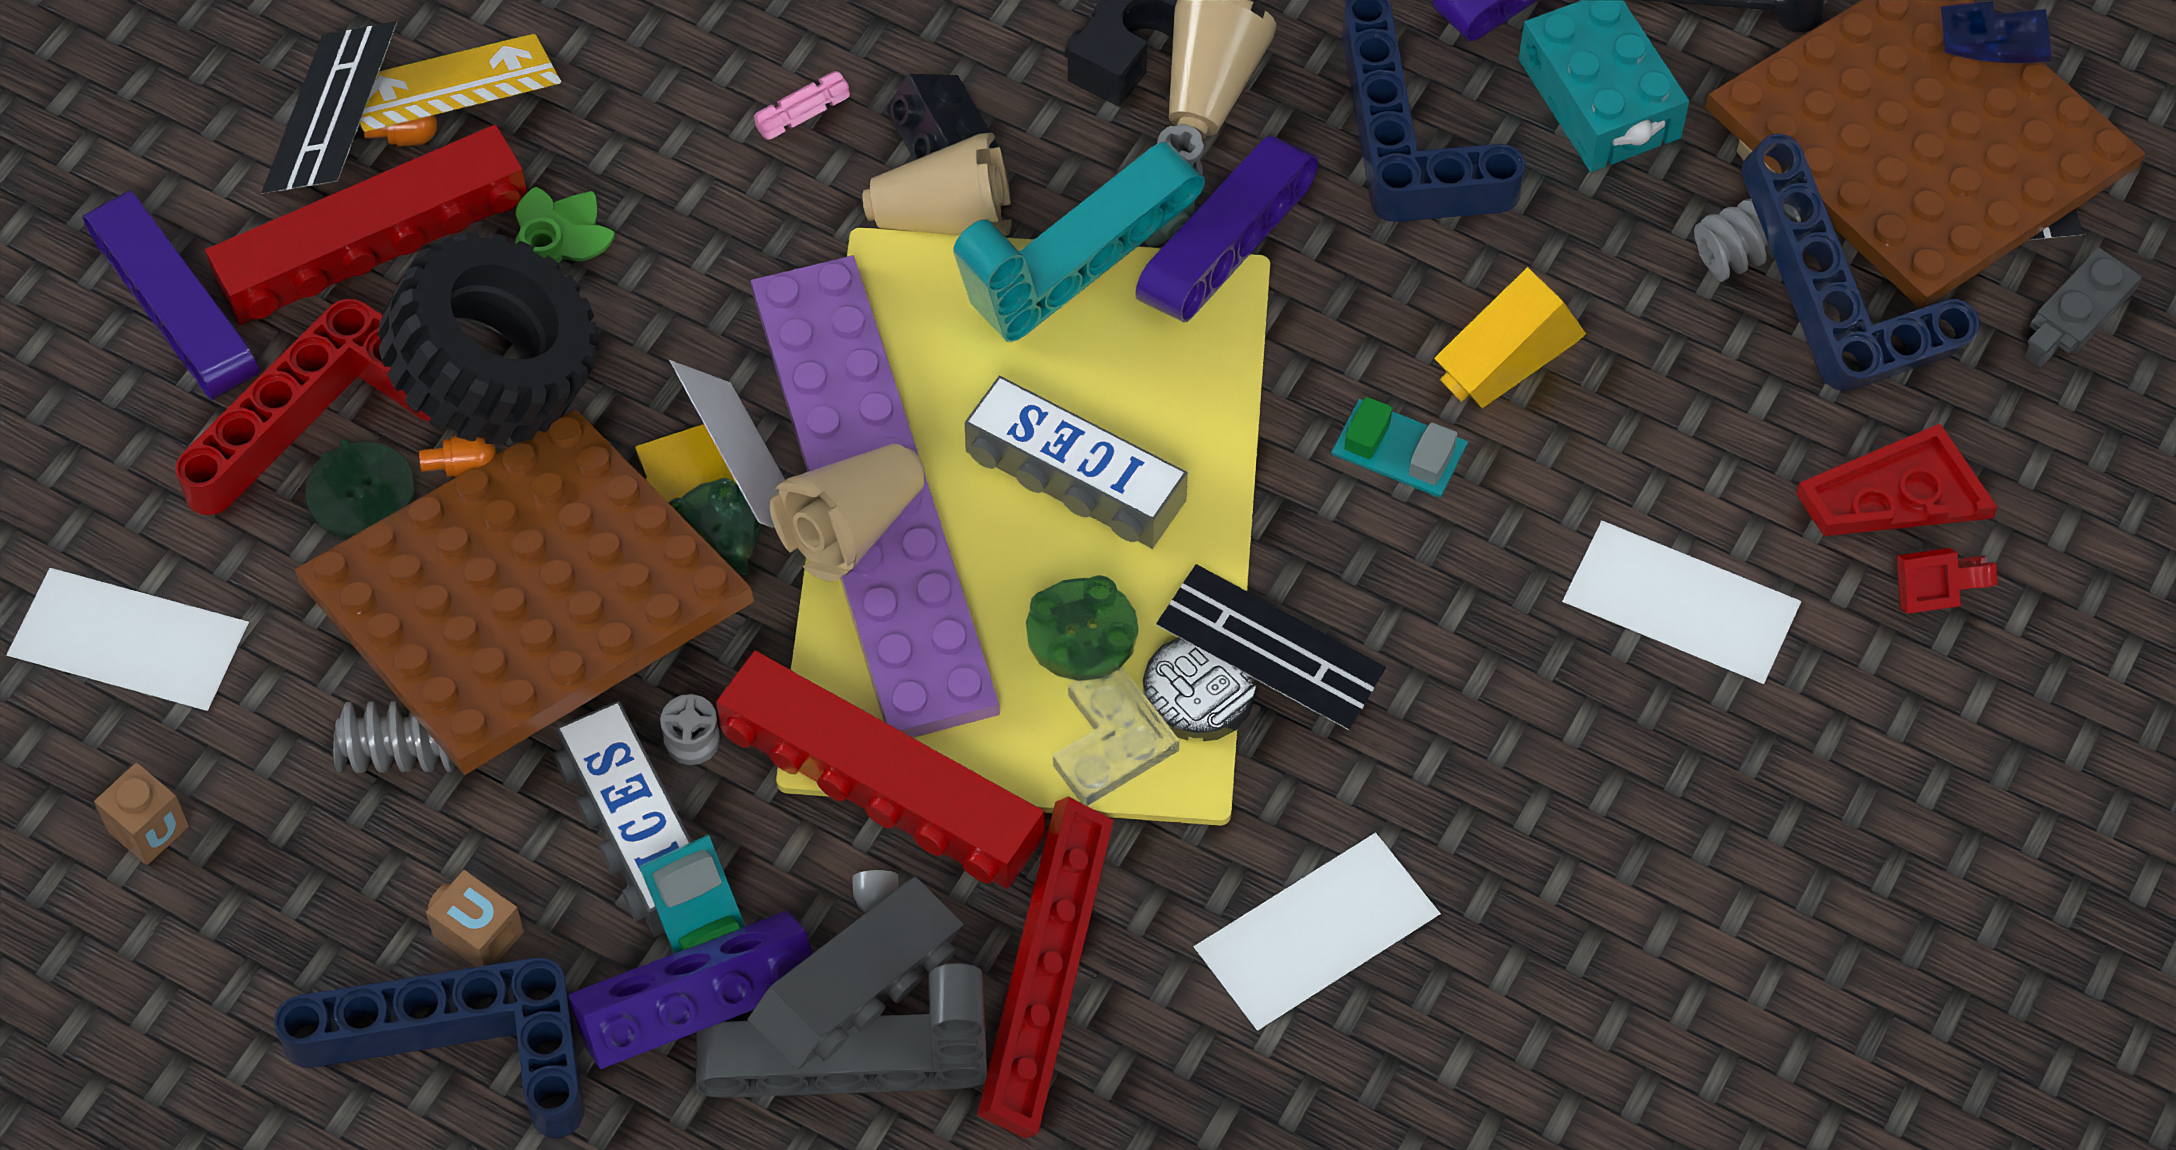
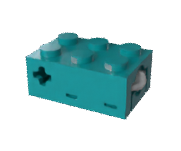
M1581 0L1524 21L1518 60L1590 173L1606 167L1607 161L1612 165L1661 146L1662 141L1667 144L1682 137L1689 99L1624 0Z

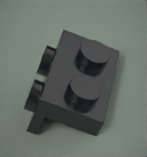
M908 74L887 107V112L914 160L977 134L991 133L958 75ZM995 139L989 145L990 149L999 147Z

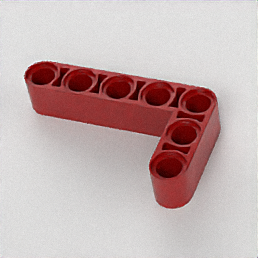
M344 299L331 305L180 455L176 462L175 470L187 504L194 512L201 515H214L228 508L357 377L419 418L430 422L431 418L421 410L415 413L406 404L405 399L407 395L403 390L396 391L387 375L391 367H384L379 352L381 341L378 336V329L382 314L356 299ZM285 404V405L282 406V407L274 408V407H276V406H278V405ZM248 441L245 444L237 445L240 442ZM212 478L209 481L199 483L203 479Z

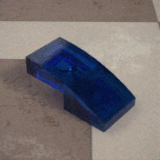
M1993 1L1941 6L1946 53L1988 62H2051V45L2046 9L1995 14Z

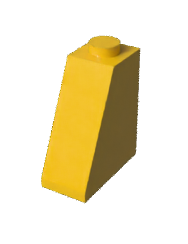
M1527 267L1434 358L1446 372L1439 380L1459 401L1463 402L1470 396L1481 408H1484L1573 346L1586 335V332L1566 304Z

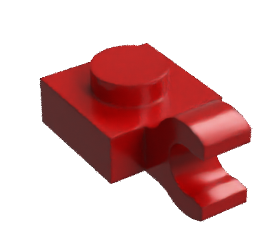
M1951 548L1897 555L1900 609L1907 614L1961 606L1960 590L1998 585L1997 565L1995 562L1987 563L1986 556L1966 557L1958 561V553Z

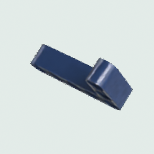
M1346 0L1342 43L1373 211L1384 220L1402 222L1502 213L1514 208L1520 200L1525 171V160L1522 153L1516 148L1505 144L1418 151L1391 4L1389 0Z
M1781 133L1772 134L1763 139L1746 157L1742 166L1744 183L1819 372L1826 384L1839 391L1854 390L1945 359L1974 339L1979 329L1978 315L1971 305L1958 299L1945 300L1872 325L1803 150L1798 142L1788 135ZM1767 155L1776 159L1781 166L1782 173L1778 174L1769 170L1764 163L1763 156ZM1783 204L1791 205L1797 209L1801 217V223L1793 222L1787 218L1783 210ZM1803 253L1811 254L1818 260L1820 272L1812 271L1805 265ZM1823 302L1830 303L1836 307L1840 315V322L1832 321L1825 315L1822 307ZM1939 319L1951 324L1955 332V339L1948 338L1942 333L1939 327ZM1891 335L1897 336L1904 341L1907 346V356L1895 351L1891 344ZM1843 351L1849 352L1856 357L1860 366L1859 372L1852 371L1845 365L1842 358Z
M530 958L298 995L286 1000L275 1013V1030L287 1058L295 1065L309 1068L517 1035L523 1091L534 1127L547 1137L561 1138L573 1133L583 1120L584 1104L573 1014L567 995L569 993L562 969L554 961L547 958ZM540 988H551L554 990L548 998L542 1000H532L529 998L531 993ZM492 997L495 999L494 1003L485 1009L475 1010L470 1008L471 1004L479 998ZM425 1006L436 1008L435 1012L427 1018L414 1019L411 1017L419 1008ZM361 1017H377L376 1021L369 1027L363 1029L352 1027ZM307 1025L318 1026L316 1031L308 1037H293L295 1032L301 1027ZM546 1041L561 1043L559 1048L552 1053L539 1054L534 1052L541 1043ZM552 1095L568 1097L563 1105L555 1109L541 1107L542 1102Z

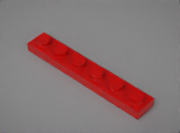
M1069 796L1056 801L977 1113V1116L1022 1138L1034 1136L1039 1132L1114 822L1113 819Z

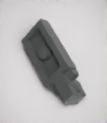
M2098 247L2037 311L2035 318L2029 326L2036 332L2028 340V349L2022 357L2040 369L2059 348L2068 354L2072 351L2077 353L2136 291L2142 276Z

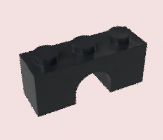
M1099 0L1093 11L1091 21L1083 31L1076 30L1066 45L1064 55L1068 58V81L1120 107L1147 73V41L1132 34V32L1140 29H1154L1173 38L1174 12L1177 0Z

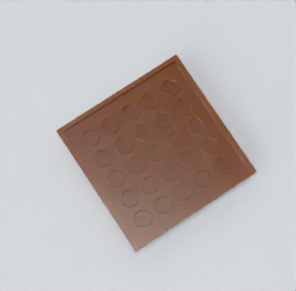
M1861 0L1709 93L1705 108L1752 151L1763 139L1772 134L1781 133L1796 140L1803 150L1833 228L1920 309L1929 306L2138 168L2145 156L2143 150L1973 0ZM1767 155L1763 156L1764 162L1775 173H1782L1781 166L1776 159Z
M576 409L554 421L545 433L538 430L533 439L510 446L496 454L487 464L466 471L295 569L300 585L464 775L754 602L751 587Z

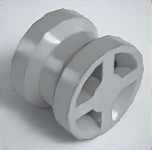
M693 694L680 695L670 700L663 708L660 717L664 745L669 756L678 763L686 765L701 764L711 759L717 752L720 744L716 710L711 702L702 696ZM697 730L699 733L692 737V733Z

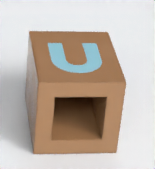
M137 762L94 800L108 833L146 865L150 864L189 827L176 795Z
M465 870L452 883L447 882L437 889L426 911L433 937L475 967L496 964L524 933L517 906Z

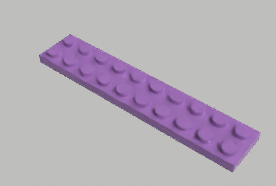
M854 255L751 280L752 294L807 472L894 443L909 448L918 455ZM925 473L923 474L924 486L853 570L840 578L883 720L912 738L1000 715L998 698Z

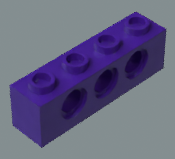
M786 910L567 995L584 1047L598 1067L603 1069L754 1010L771 985L813 953L806 930Z

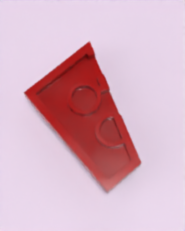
M1941 424L1932 426L1799 483L1796 495L1823 536L1994 519L1998 508Z

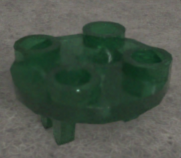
M348 439L342 440L338 448L326 451L322 455V458L312 467L305 484L306 504L315 522L330 534L341 537L343 541L417 500L414 475L404 456L387 445L370 441L351 443ZM368 482H372V485L366 486Z
M722 478L717 481L700 484L682 498H674L668 502L738 574L746 575L750 572L747 559L752 555L759 538L760 523L738 484L731 479Z
M1101 575L1091 578L1063 580L1046 588L1044 591L1036 593L1031 599L1030 611L1026 620L1028 647L1038 663L1056 676L1076 680L1078 683L1085 680L1101 679L1119 670L1133 654L1139 632L1135 609L1125 594L1117 590L1114 581ZM1090 624H1095L1097 627L1090 628ZM1069 630H1073V631H1075L1076 633H1074V634H1069L1068 632H1069Z

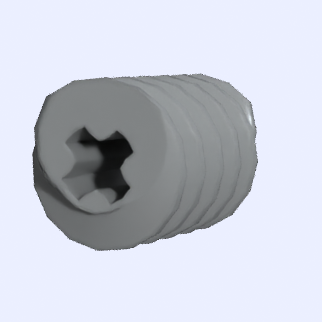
M1751 199L1743 200L1737 207L1729 206L1723 209L1719 215L1710 214L1702 219L1701 223L1695 225L1694 238L1699 255L1717 281H1726L1730 277V268L1737 274L1745 273L1748 270V260L1757 267L1763 265L1766 262V252L1774 258ZM1783 204V210L1787 218L1793 222L1801 223V217L1797 209L1791 205Z
M368 701L363 717L356 716L352 702H345L341 716L336 720L333 751L337 773L344 771L348 760L356 773H364L369 767L371 758L379 773L388 772L394 758L401 772H411L417 758L424 772H433L439 758H441L447 772L454 771L455 763L411 712L408 717L402 716L397 701L390 702L386 717L379 716L375 701Z

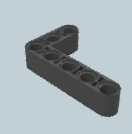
M960 963L945 964L934 968L929 974L930 1014L879 1016L862 1032L853 1026L847 1031L849 1034L847 1041L830 1058L823 1061L817 1055L799 1070L750 1021L721 1022L696 1032V1090L698 1093L709 1097L736 1098L964 1089L981 1085L986 1081L987 1077L983 972L976 966Z

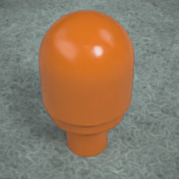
M435 115L391 125L364 132L365 139L388 137L389 145L396 144L397 147L423 145L428 143L436 134L437 119Z
M457 435L451 436V439H443V448L419 450L420 467L422 472L445 469L447 477L456 478L470 469L487 464L497 454V450L494 444H485L484 438L477 437L475 441H467L457 438Z

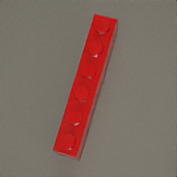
M495 124L205 249L214 280L240 326L254 319L265 318L275 310L304 297L315 296L325 288L352 276L363 275L373 267L400 255L411 254L421 246L448 234L459 233L469 225L489 216L513 209L524 195L527 194L523 170Z
M756 650L716 701L720 727L725 736L732 742L744 748H749L752 745L768 754L771 761L781 770L793 775L800 772L816 781L819 788L829 797L837 801L848 799L864 808L867 815L877 824L889 829L896 826L912 835L915 842L930 854L941 856L944 853L960 862L965 871L980 882L991 883L993 881L1009 889L1045 837L1044 810Z

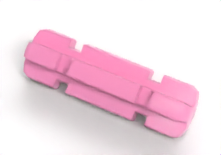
M833 71L818 79L820 82L818 86L812 82L777 101L778 107L775 108L771 104L756 112L754 119L758 131L766 140H771L786 132L784 126L788 125L789 128H793L827 110L825 104L829 103L831 106H834L850 96L849 86L841 73Z

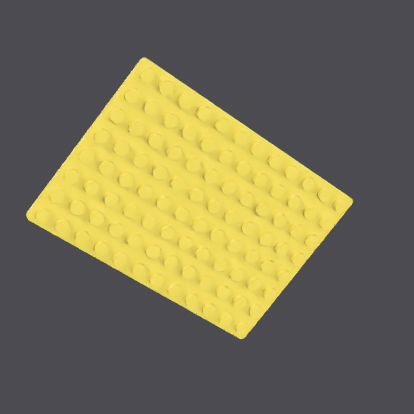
M856 228L852 230L849 236L847 257L854 255L914 443L924 466L926 480L1000 707V715L913 738L1044 810V813H1053L1055 802L1069 796L1111 818L1219 826L1227 824L1231 819L1237 730L1218 740L1203 741V738L1188 737V740L1173 737L1158 727L1145 709L1143 677L1148 661L1162 645L1178 638V636L1157 626L1156 623L1196 564L1247 591L1270 275L1269 259L1263 255L1250 254L1194 317L1188 322H1182L1136 299V286L1142 271L1149 261L1161 250V248L1137 247L1027 335L1017 341L1006 342L970 303L953 253V247L960 235L875 228ZM1007 238L1018 251H1021L1035 240ZM999 375L1188 472L1186 502L1153 549L1138 541L1129 542L1120 538L1113 532L1111 527L1090 516L1080 517L1074 514L1063 502L1044 492L1035 493L1026 489L1015 477L996 467L990 469L980 465L966 452L964 423ZM804 569L791 670L884 722L841 580L824 581ZM778 767L776 781L777 787L781 792L828 796L819 788L816 781L800 772L793 775Z

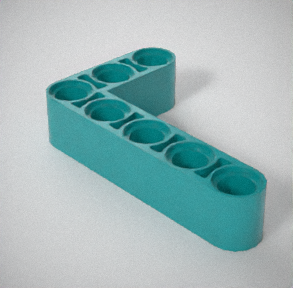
M1161 142L1147 150L1021 251H1018L989 220L982 219L976 221L961 233L953 247V253L971 305L1006 342H1014L1021 339L1190 206L1204 188V177L1169 142Z

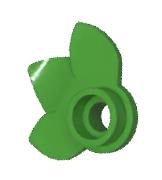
M534 187L524 195L516 208V218L521 229L516 236L515 244L523 241L534 246V253L544 259L549 255L558 263L562 259L572 261L592 259L603 253L612 244L615 235L612 230L596 225L598 207L596 196L592 191L573 195L553 203V200L545 191ZM540 244H549L544 247H536Z

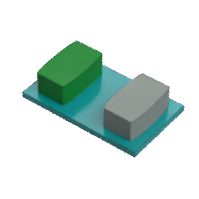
M1366 397L1364 400L1359 398L1331 455L1441 498L1468 445V441L1457 437L1456 431L1433 422L1428 426L1393 412L1392 406Z
M709 835L639 866L673 953L686 950L745 927Z

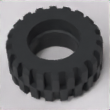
M478 232L458 234L456 239L453 236L445 237L433 242L430 248L422 250L413 259L387 303L378 329V336L381 341L379 352L384 367H391L387 375L396 391L403 390L407 395L405 399L406 404L415 413L421 410L431 418L429 423L442 431L445 427L457 432V438L467 441H475L477 437L484 438L485 444H506L509 437L513 443H519L533 439L538 430L545 433L554 421L564 415L587 380L598 356L596 346L599 343L598 328L596 322H591L594 314L588 299H581L579 296L581 290L579 284L571 275L565 277L558 270L560 264L549 255L544 259L533 252L534 246L523 241H519L517 244L507 242V236L491 233L487 234L486 238H480ZM455 318L476 320L498 330L515 346L522 359L505 358L483 349L463 332Z

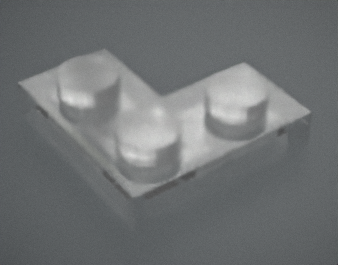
M1116 658L1109 660L1068 685V696L1094 730L1053 754V767L1082 804L1086 806L1092 804L1179 751L1180 740Z

